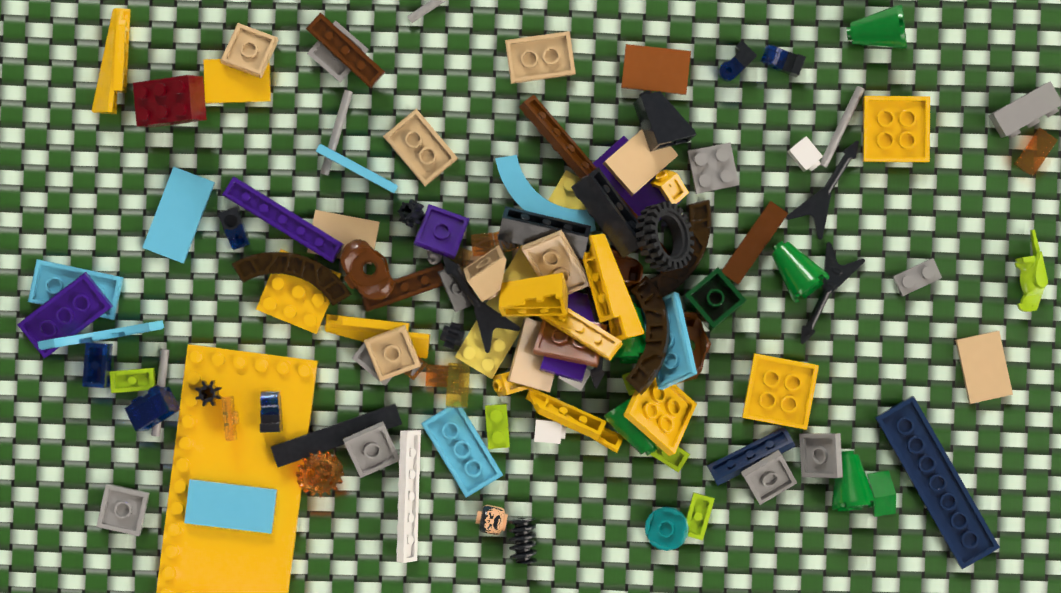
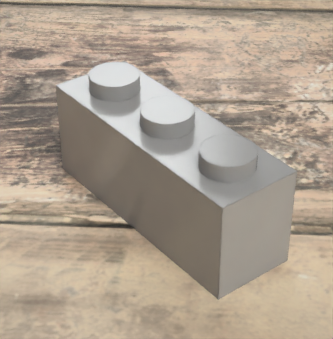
M1050 81L988 116L1000 137L1008 136L1011 139L1021 133L1020 128L1026 125L1030 128L1040 122L1038 118L1046 114L1048 118L1059 112L1058 107L1061 106V99Z

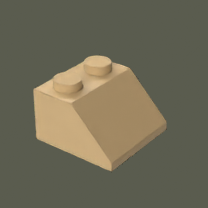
M500 245L463 269L467 282L482 302L486 299H493L497 296L498 291L501 290L506 258Z

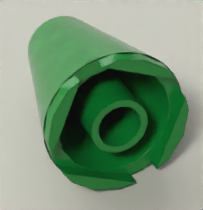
M896 5L850 22V27H846L847 38L852 40L853 44L900 49L907 48L902 5Z
M781 241L773 247L772 257L794 303L799 302L797 298L801 295L805 299L824 284L821 281L824 277L827 280L830 276L827 272L790 242L784 243Z
M635 303L633 305L643 327L644 334L622 340V346L610 362H614L615 358L620 359L621 364H637L640 356L643 355L646 345V329L641 308L637 307Z
M630 398L603 417L640 454L645 453L648 456L658 449L656 444L623 416L631 400Z
M854 451L841 452L843 477L834 478L832 511L861 510L864 505H868V508L875 507L876 501L859 455L854 454Z

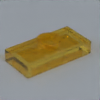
M448 363L446 407L468 408L469 365Z
M234 396L222 397L225 440L234 441L238 439L236 424H239V413L235 411Z

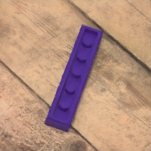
M234 176L222 194L331 263H334L345 245Z

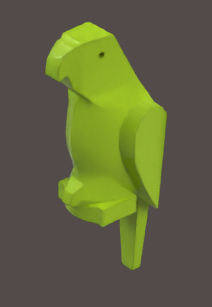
M1030 230L1033 256L1015 259V267L1020 270L1019 279L1023 292L1021 302L1017 304V307L1022 312L1037 311L1043 291L1048 284L1043 254L1040 251L1035 230Z

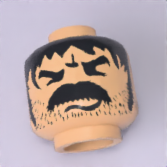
M485 505L482 511L477 512L475 524H480L479 530L482 533L499 535L501 531L506 529L508 514H505V510L502 507Z

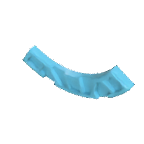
M517 155L495 158L503 184L514 201L524 211L591 226L590 231H596L594 218L589 215L587 210H575L558 206L537 193L526 180L520 168Z
M162 320L39 341L38 347L41 350L156 331L163 329L164 324Z

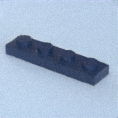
M783 427L707 465L718 486L740 475L743 470L775 451L779 450L782 454L796 446L786 428Z

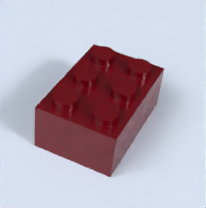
M183 75L133 83L137 127L153 128L207 120L203 76Z

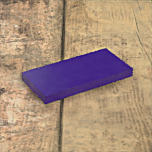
M623 136L593 164L600 168L615 190L632 210L640 216V212L645 207L665 202L666 200L659 188L653 187L651 184L656 175L631 197L603 165L610 156L629 141Z
M85 272L17 325L45 359L59 347L41 350L38 347L39 341L74 336L107 312L113 305L88 273Z
M577 291L568 294V308L588 321L594 322L587 294ZM544 356L540 370L582 383L587 365Z

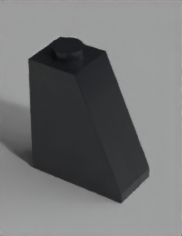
M645 91L639 94V98L633 103L650 152L689 142L696 136L695 130L660 91L654 93Z

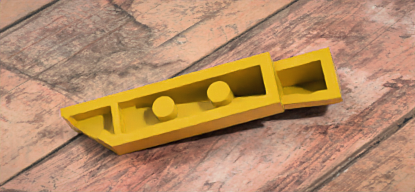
M114 8L112 11L92 106L93 113L117 114L118 92H127L131 9Z
M605 234L589 236L591 245L589 251L584 252L583 263L600 323L609 321L610 334L621 341L644 334L643 327Z
M326 314V332L362 342L365 339L406 325L417 356L424 359L428 358L431 334L409 332L410 323Z
M529 388L526 400L533 404L539 415L584 434L618 453L624 438L619 433L605 428L607 421L534 388Z

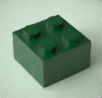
M718 267L682 298L689 308L697 313L702 323L710 332L747 301Z

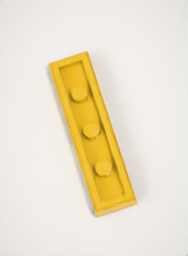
M569 308L567 316H539L608 361L613 358L622 346L621 340Z

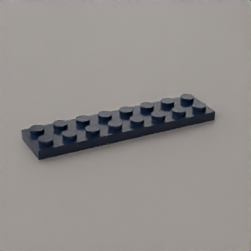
M911 396L874 417L959 567L964 569L999 549L997 541L915 397Z

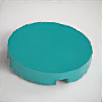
M659 508L653 511L646 520V536L651 545L659 550L670 551L677 549L685 542L688 536L689 526L687 519L682 512L675 508Z

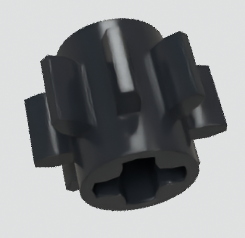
M410 199L409 203L402 202L400 209L397 211L401 217L399 221L404 224L406 223V226L413 228L414 223L421 225L423 217L426 216L422 210L424 205L417 203L413 199Z
M451 322L450 326L444 325L439 339L444 341V347L454 349L455 345L461 346L465 331L460 330L462 325Z
M204 380L202 381L203 387L195 388L199 392V396L195 399H201L203 401L202 406H206L208 402L215 406V399L223 398L219 395V390L222 387H216L215 380H212L210 385ZM211 388L210 392L213 396L207 398V394L204 392Z

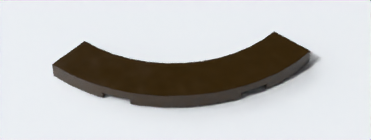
M709 200L688 204L689 222L692 226L688 229L689 232L693 231L694 236L690 237V240H694V245L690 246L694 249L693 254H690L691 260L687 261L688 264L683 266V268L662 272L650 279L662 297L674 291L691 276L705 253L711 228Z
M265 252L254 254L232 263L242 283L262 275L286 274L313 284L328 298L333 306L352 295L342 280L330 269L313 259L299 254Z
M647 276L631 290L645 313L647 322L646 345L643 355L640 356L636 366L625 378L641 395L649 388L662 367L670 335L669 318L665 302L656 286Z

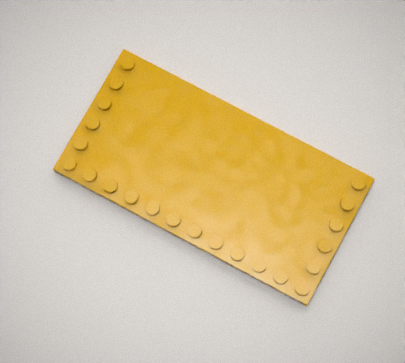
M188 344L156 593H289L306 458L278 468L271 446L309 433L318 366L317 360ZM204 380L208 385H210L212 380H215V386L222 387L219 390V395L223 398L215 399V406H212L210 402L206 406H202L203 401L195 399L199 396V392L195 388L203 387L202 381ZM211 388L204 392L207 394V398L213 396L210 392ZM270 411L282 414L283 431L260 433V415L267 414ZM194 479L277 489L272 533L184 523L189 480Z

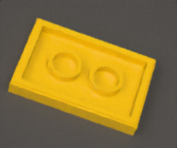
M221 59L203 60L205 104L271 102L270 61L262 78L221 64Z

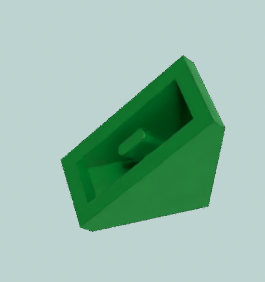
M889 470L868 473V482L876 501V506L872 507L874 517L896 514V491Z

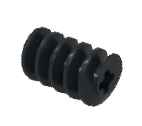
M520 517L508 521L509 524L515 525L514 528L509 529L510 533L515 534L514 537L509 538V541L515 543L514 546L509 547V550L516 552V554L510 556V559L516 560V563L528 564L537 562L536 558L531 557L537 554V550L531 548L536 545V541L531 540V538L536 537V532L530 531L536 528V524L530 522L536 519L535 517Z

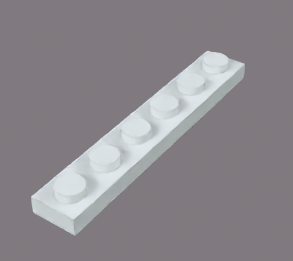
M421 430L400 431L396 553L397 562L401 563L417 561Z

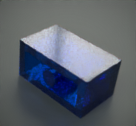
M86 342L83 387H110L109 372L111 371L113 343Z
M159 385L150 388L145 396L133 399L131 405L124 408L136 432L148 431L180 410L170 387H160Z

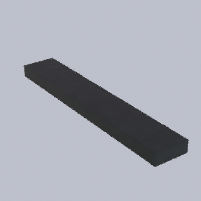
M394 403L273 445L271 450L279 468L344 445V438L382 421L386 429L402 425Z

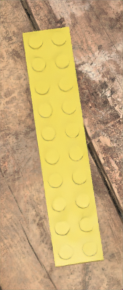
M566 170L548 201L569 209L587 210L571 188L580 178ZM523 245L520 246L505 271L502 283L537 277L522 251ZM499 290L497 296L488 300L486 304L501 314L499 310ZM504 316L520 328L522 327L523 319L529 318V316ZM476 320L455 357L492 379L520 331L495 328L492 334L490 352L486 353Z

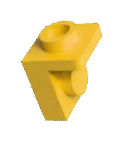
M670 170L659 172L656 178L651 181L652 186L659 188L665 200L672 202V204H677L689 193L679 175Z
M510 371L494 375L493 388L498 397L523 391L530 387L507 381Z

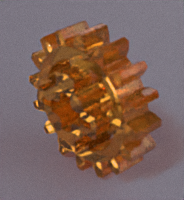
M320 450L317 456L310 453V459L303 458L304 465L300 464L297 466L300 471L296 472L297 482L302 487L304 493L309 491L311 497L315 493L322 497L324 492L331 495L330 490H337L336 484L343 482L341 476H344L343 465L337 456H331L329 451L323 455Z

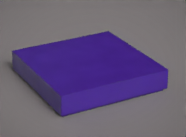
M428 204L425 212L426 216L423 217L414 245L455 260L469 223V218Z

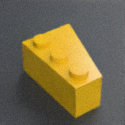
M563 273L502 283L499 293V310L501 315L567 316L568 288Z

